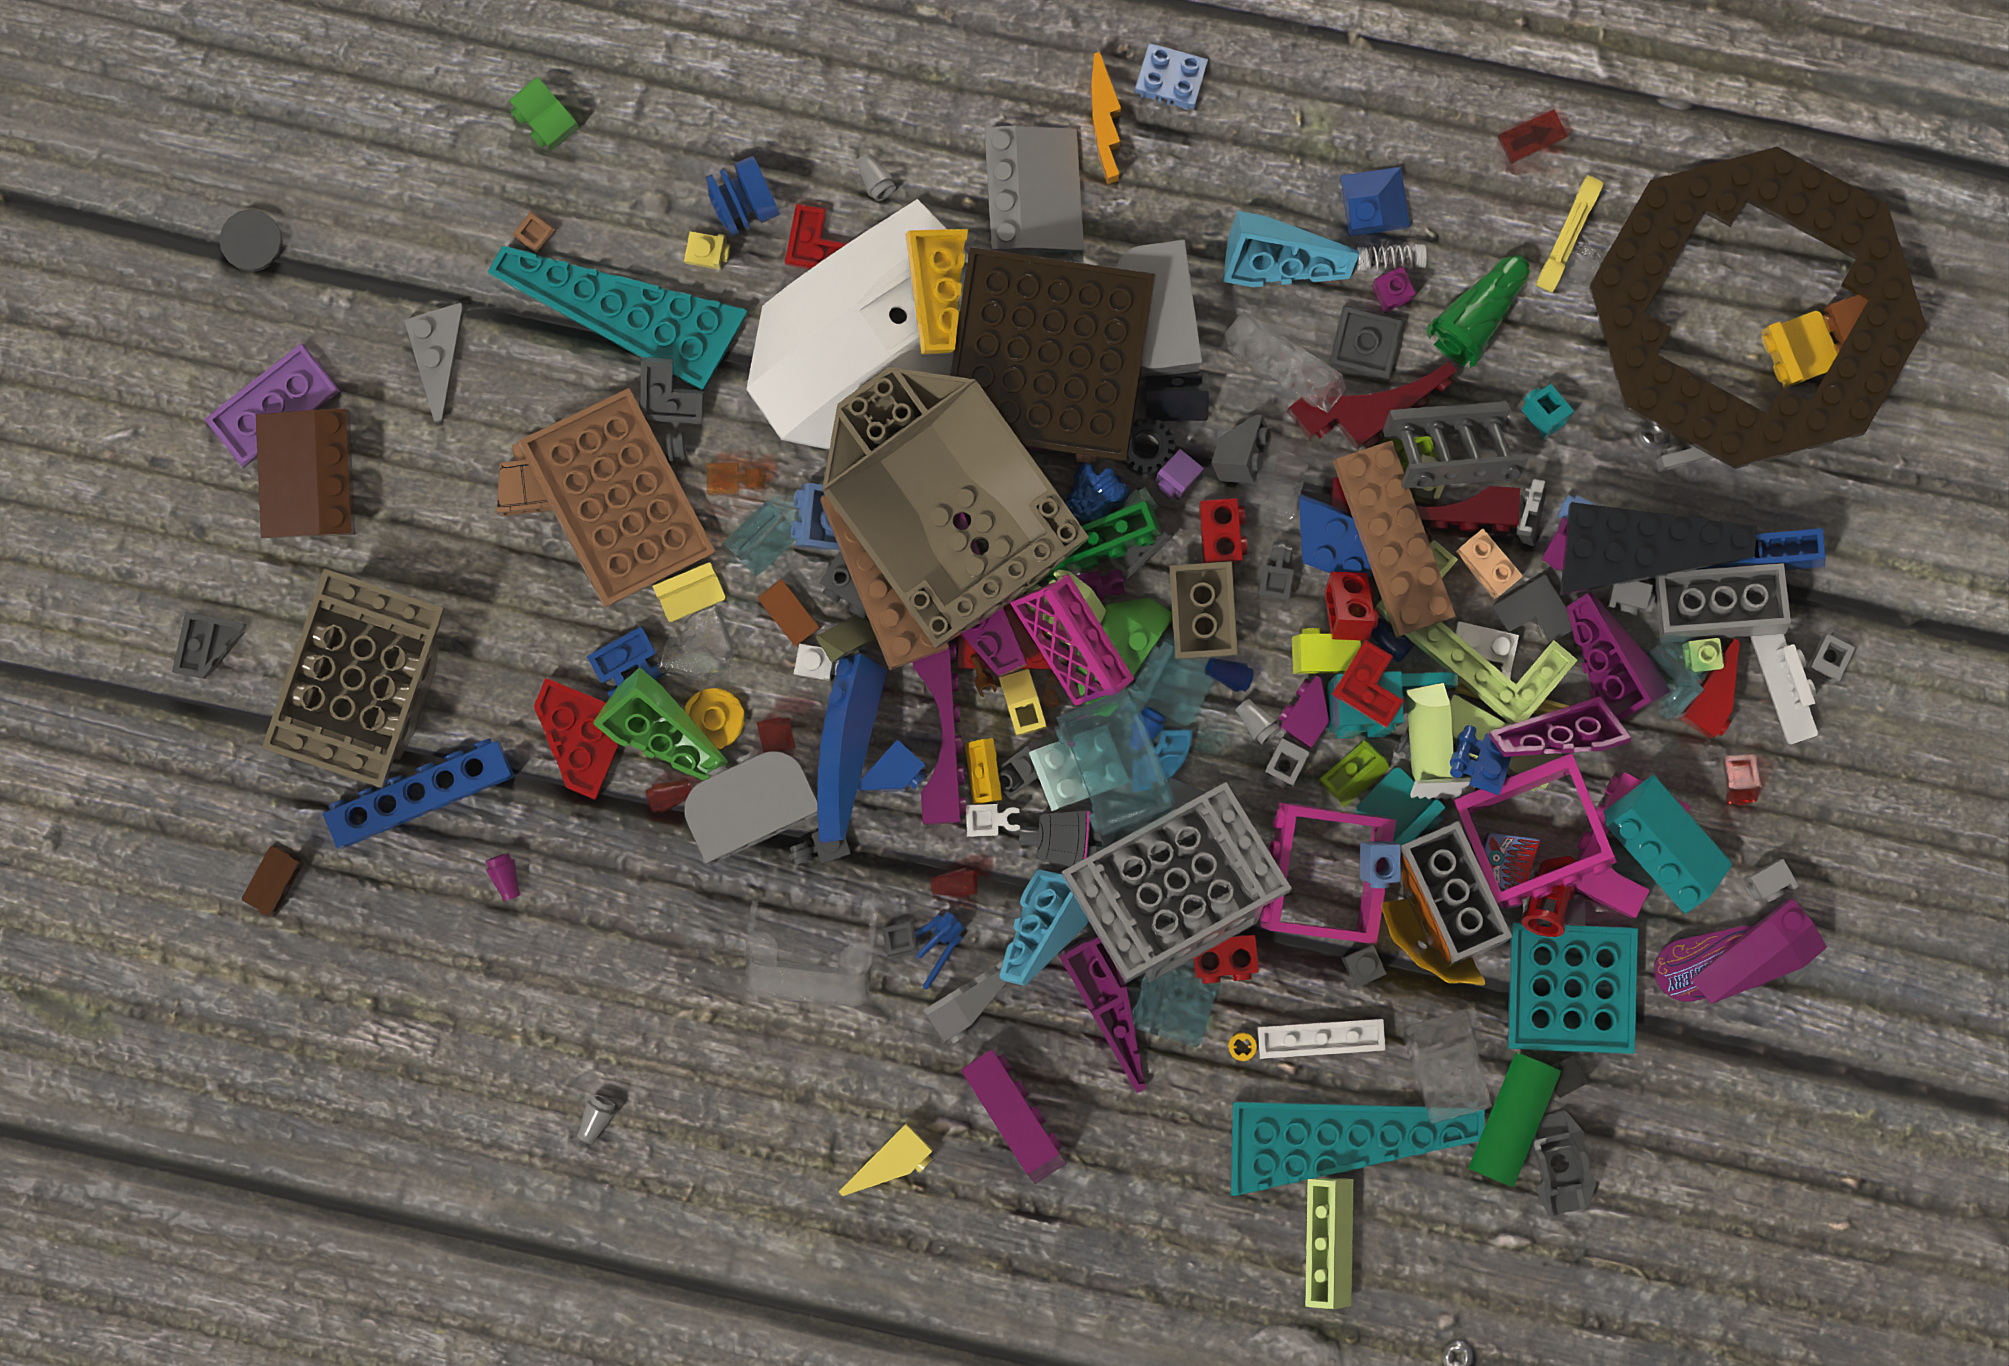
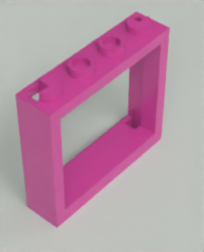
M1572 753L1505 779L1499 795L1480 789L1454 800L1483 875L1499 909L1502 907L1505 910L1512 907L1516 908L1523 904V899L1533 895L1535 899L1542 898L1553 892L1551 888L1561 884H1564V887L1575 885L1582 881L1581 876L1591 872L1594 875L1603 874V871L1611 869V865L1617 863ZM1571 774L1602 852L1501 892L1471 813Z
M1279 802L1276 818H1273V827L1275 828L1274 841L1270 842L1268 851L1287 880L1296 816L1372 826L1370 841L1392 842L1396 820L1386 816ZM1383 857L1375 864L1377 873L1381 872L1385 867ZM1364 881L1356 930L1280 921L1284 896L1263 907L1260 918L1261 927L1269 931L1377 944L1385 888L1370 887L1371 883Z

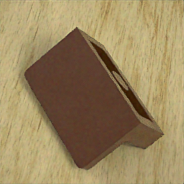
M270 846L243 894L242 901L258 909L257 912L267 917L275 918L304 862L275 846Z

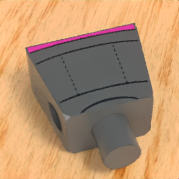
M1091 811L1040 814L1039 827L1020 826L1019 844L1037 846L1036 859L1071 867L1087 858Z

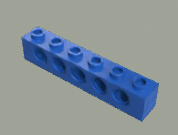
M491 738L474 744L475 750L463 755L462 750L444 757L445 763L434 766L433 763H428L415 769L417 774L409 778H405L404 775L394 777L387 781L388 786L384 789L376 790V787H371L359 792V798L349 803L347 799H342L330 804V810L322 814L336 848L344 849L514 778L515 776L502 744L498 741L492 743ZM474 760H480L483 764V771L479 776L472 777L468 771L469 764ZM445 772H451L454 776V783L448 789H443L439 782L441 775ZM416 784H422L425 788V795L419 801H414L411 797V789ZM387 796H393L396 800V807L390 813L384 812L382 808V802ZM359 808H364L367 812V819L362 825H357L353 820V814Z

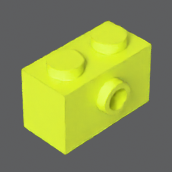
M1320 628L1301 629L1302 634L1292 637L1293 674H1344L1360 649L1361 641L1332 639L1331 634H1320Z

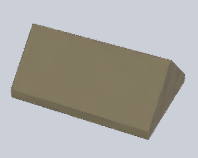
M1232 561L1169 566L1175 659L1210 660L1238 655Z

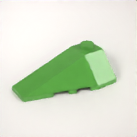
M638 668L617 687L593 722L596 727L617 744L627 747V745L644 751L643 755L652 759L656 756L671 763L672 768L702 781L709 779L707 773L721 766H726L728 760L670 694L641 668Z

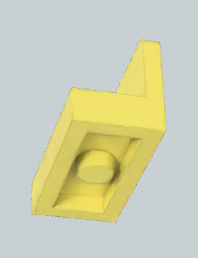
M710 562L653 585L655 594L660 600L669 622L679 620L726 599L713 565Z

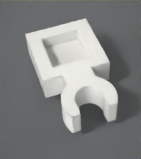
M997 804L966 805L967 837L998 836V827H1004L1008 831L1020 830V825H1010L1007 821L1008 816L1012 813H1019V809L1011 807L1003 813H998Z

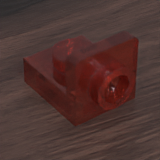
M1756 754L1724 756L1723 766L1727 784L1726 803L1748 805L1756 802L1761 790Z

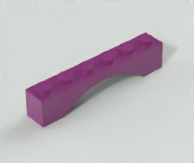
M950 641L947 642L949 648L946 651L913 662L914 671L925 682L935 699L942 726V742L938 763L929 782L921 792L923 825L961 823L960 816H966L965 797H959L958 786L964 785L963 766H957V754L963 753L962 736L955 735V723L961 722L960 704H953V692L959 691L958 673L951 672V661L957 660L956 642Z

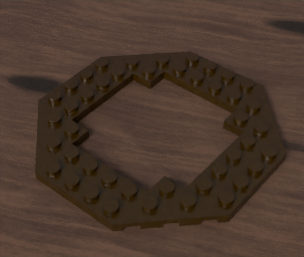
M1778 146L1650 180L1589 284L1590 294L1594 300L1598 314L1597 317L1608 347L1610 361L1615 378L1619 384L1625 410L1734 469L1748 466L1751 463L1790 455L1800 450L1832 444L1834 441L1864 435L1926 328L1888 204ZM1745 202L1855 259L1841 286L1868 300L1811 401L1809 402L1782 387L1768 413L1658 355L1657 353L1670 333L1671 327L1645 314L1703 213L1731 227Z

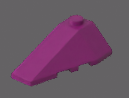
M1785 899L1690 980L1707 1001L1713 1004L1804 968L1823 952L1827 946L1814 923L1794 899Z

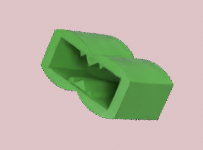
M538 77L509 100L514 107L510 110L511 114L521 125L526 122L533 129L530 136L540 148L546 145L552 151L579 129L577 122Z

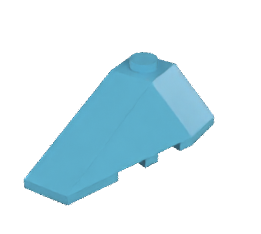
M1237 211L1228 236L1223 282L1248 287H1262L1263 283L1281 281V284L1285 285L1292 284V280L1310 279L1312 282L1350 279L1359 256V251L1268 216Z
M1040 869L1036 870L1020 900V904L1023 906L1020 918L1015 919L1013 925L1016 933L1013 942L1007 947L999 975L1002 981L1026 986L1089 922L1062 875Z

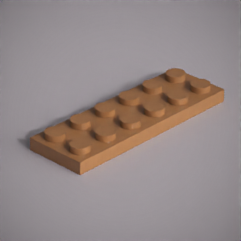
M1391 440L1333 460L1332 462L1395 636L1399 637L1456 617L1410 488H1402L1401 482L1405 474L1393 441Z
M826 495L822 496L820 502L889 670L946 651L949 648L948 643L943 644L937 649L934 647Z

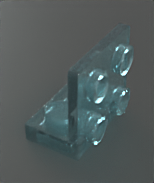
M1658 645L1649 650L1646 655L1677 686L1676 689L1671 690L1661 700L1664 706L1658 711L1666 720L1678 716L1705 689L1700 685L1702 680L1693 670L1689 668L1685 670L1677 662L1680 658L1669 646L1664 648Z

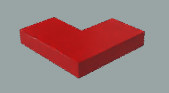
M796 203L785 265L810 270L847 244L822 239L827 213L825 208Z
M1366 639L1331 694L1385 728L1389 726L1404 701L1377 684L1393 656Z

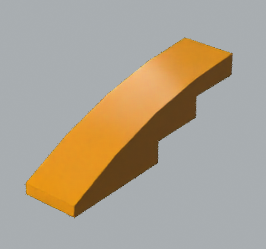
M1099 51L1094 53L1091 83L1092 124L1098 157L1108 185L1119 181V171L1111 151L1120 147V139L1112 118L1120 116L1121 107Z

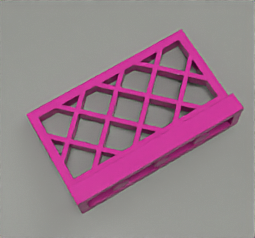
M1069 574L1060 577L1052 584L1021 595L1010 602L1075 706L1105 695L1109 698L1116 696L1134 680L1133 675ZM1045 597L1050 603V605L1044 603ZM1024 603L1036 608L1035 615L1029 613ZM1043 612L1054 618L1053 625L1043 620ZM1061 622L1067 632L1061 629ZM1042 630L1052 634V642L1044 637ZM1060 639L1071 644L1070 651L1059 646ZM1078 650L1084 658L1077 655ZM1058 655L1069 661L1068 667L1061 664ZM1076 665L1087 670L1086 677L1076 672ZM1094 675L1099 681V683L1094 681ZM1074 681L1085 686V694L1080 695Z

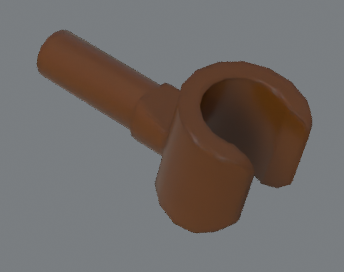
M972 654L970 657L977 675L974 683L979 695L984 697L982 690L986 686H992L993 691L996 692L997 688L991 674L986 673L983 669L978 654Z

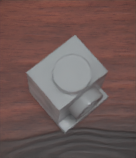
M1638 581L1610 585L1605 608L1611 611L1618 606L1619 612L1637 616L1638 612H1651L1655 602V594H1651L1653 585Z
M1832 632L1831 635L1825 634L1821 637L1805 670L1831 683L1838 682L1856 647L1848 644L1849 639L1835 632ZM1826 651L1833 653L1834 660L1832 662L1825 660L1824 655Z
M1281 738L1264 771L1265 774L1269 775L1267 781L1281 789H1284L1285 785L1292 787L1310 752ZM1282 760L1288 761L1290 764L1289 771H1281L1279 769V762Z
M1784 859L1776 860L1745 877L1748 883L1745 889L1753 902L1764 898L1770 902L1785 894L1784 887L1787 890L1799 887Z

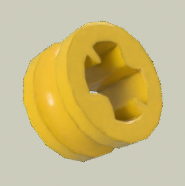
M1239 1032L1231 1037L1228 1048L1233 1058L1238 1061H1247L1255 1055L1257 1045L1252 1035L1246 1032ZM1239 1039L1243 1042L1248 1039L1251 1042L1248 1045L1251 1048L1248 1054L1241 1052L1238 1055L1234 1051L1237 1048L1234 1045L1236 1040Z

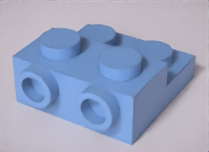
M815 483L801 485V490L797 489L794 496V507L799 508L798 520H794L791 526V538L796 539L795 546L841 551L820 502L821 497L825 495L822 492L823 485Z

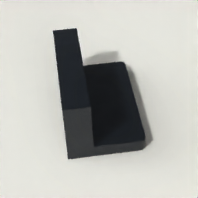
M1208 372L1146 376V417H1150L1155 421L1157 419L1160 421L1208 420Z

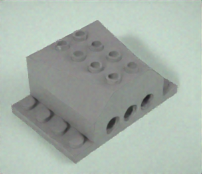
M1227 782L1065 869L1061 874L1126 983L1143 973L1146 974L1150 983L1257 924L1263 907L1289 893L1292 889Z

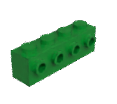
M1144 500L1083 525L1082 528L1089 536V539L1044 578L1057 581V578L1053 575L1057 570L1069 572L1079 568L1082 571L1089 570L1099 565L1098 560L1108 556L1110 559L1119 558L1128 553V548L1136 545L1141 548L1157 541L1156 537L1163 535L1153 506Z

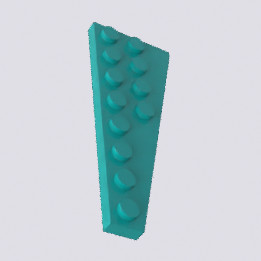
M506 246L501 247L487 272L494 278L641 358L673 359V375L704 391L748 314L747 310L741 307L737 308L718 301L698 298L691 294L675 292L660 288V286L618 275L602 273L591 268L575 266L568 262L552 260Z
M1232 1102L1230 1195L1239 1196L1241 1194L1478 1142L1484 1130L1485 1108Z

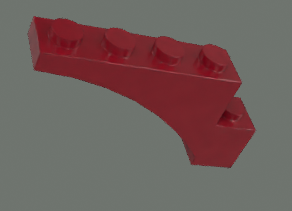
M1448 361L1432 373L1412 383L1373 394L1329 395L1317 393L1313 388L1288 408L1287 413L1309 440L1315 436L1322 439L1334 429L1331 425L1334 422L1356 450L1362 446L1367 449L1381 439L1379 433L1383 431L1390 410L1422 408L1430 401L1427 397L1436 389L1441 393L1454 382L1451 377L1457 370Z

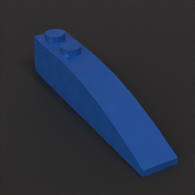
M1823 528L1756 534L1755 556L1752 559L1697 568L1695 570L1784 563L1785 570L1825 567L1826 557Z
M862 654L839 660L833 688L829 695L818 767L817 811L819 841L822 843L843 840L846 837L887 673L886 669Z

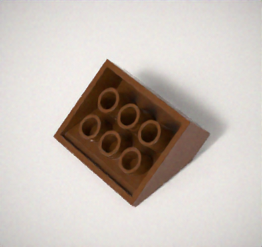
M319 409L256 414L261 538L355 535L350 411L347 409Z

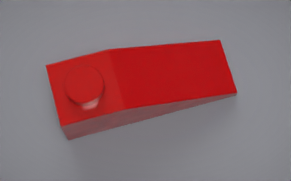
M1735 638L1729 640L1722 650L1724 667L1707 673L1678 718L1709 739L1716 737L1717 734L1722 736L1732 722L1728 717L1733 711L1740 641Z

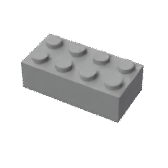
M1784 563L1682 571L1656 577L1654 582L1660 643L1786 634L1791 624Z

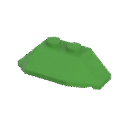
M1150 597L1107 604L1105 607L1106 613L1101 622L1102 628L1133 677L1173 619L1171 611ZM1078 650L1077 655L1084 658ZM1076 665V672L1086 677L1087 670ZM1094 675V681L1099 683V681ZM1077 683L1080 695L1085 694V686ZM1127 686L1116 696L1109 698L1105 695L1085 702V704L1104 717H1107Z

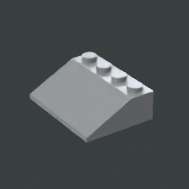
M1031 126L984 127L992 250L1022 255L1084 251L1077 129Z

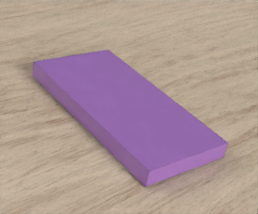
M301 343L204 420L241 467L245 468L257 459L256 414L319 410L340 394L341 391L304 344Z

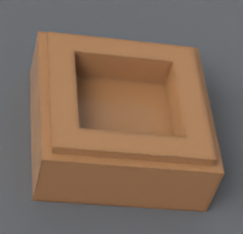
M530 211L513 232L512 236L538 255L555 234L556 230Z

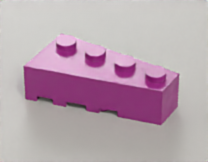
M991 1049L962 1068L961 1072L1026 1174L1036 1184L1067 1164L1059 1153V1150L1063 1147L1053 1132L1048 1135L1042 1124L1046 1120L1037 1106L1030 1108L1025 1098L1029 1094L1021 1081L1018 1080L1014 1083L1008 1074L1013 1069L1005 1056L1001 1054L997 1057Z

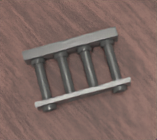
M1507 401L1390 410L1383 427V433L1386 439L1399 438L1402 440L1410 463L1401 482L1402 488H1425L1427 486L1520 479L1528 458L1527 455L1511 456L1502 433L1510 412ZM1489 432L1498 457L1481 458L1473 433ZM1459 434L1468 459L1452 461L1443 435ZM1414 437H1431L1439 462L1423 463Z

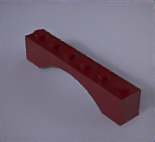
M1333 477L1330 489V506L1351 513L1339 478ZM1488 486L1479 494L1459 503L1439 507L1416 506L1422 523L1429 524L1430 529L1445 530L1448 529V525H1460V530L1479 531V527H1491V532L1510 533V528L1514 529L1519 525L1520 488Z

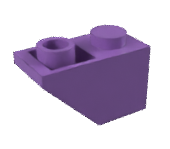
M1180 449L1157 473L1155 480L1159 485L1157 490L1169 500L1174 497L1179 501L1200 477L1204 468Z

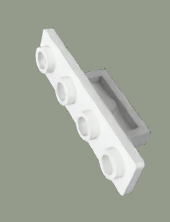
M1784 634L1750 636L1787 743L1791 745L1817 736L1818 731L1809 705L1815 704L1813 697H1816V689L1812 680H1807L1803 669L1806 667V661L1800 649L1796 650L1795 644L1787 646Z

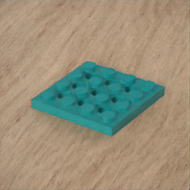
M1511 923L1507 1049L1635 1054L1638 928L1566 925L1565 932L1561 936L1546 937L1530 932L1522 923ZM1541 946L1547 948L1551 955L1549 962L1545 965H1540L1534 960V952ZM1570 948H1576L1581 952L1582 960L1577 966H1570L1565 960V954ZM1602 949L1609 950L1613 955L1612 964L1606 968L1601 967L1596 960L1598 952ZM1538 978L1546 979L1550 985L1549 992L1542 997L1536 995L1533 991V983ZM1570 979L1577 980L1581 985L1580 994L1574 998L1567 996L1564 991L1565 983ZM1603 980L1608 981L1612 986V994L1606 999H1602L1596 994V985ZM1539 1009L1546 1011L1549 1016L1548 1024L1542 1028L1536 1027L1532 1022L1533 1013ZM1568 1011H1575L1580 1016V1023L1574 1029L1567 1028L1563 1022L1564 1015ZM1600 1012H1606L1611 1017V1025L1606 1030H1600L1595 1025V1017Z

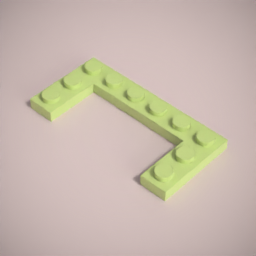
M1433 540L1430 546L1443 578L1458 559ZM1381 600L1374 610H1377L1380 615L1390 622L1383 600ZM1442 622L1405 634L1406 637L1449 673H1457L1458 680L1511 725L1529 719L1578 661L1553 640L1517 684H1515Z

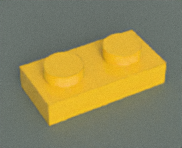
M993 738L964 743L973 805L1002 800L1001 783L999 781L996 761L997 755Z

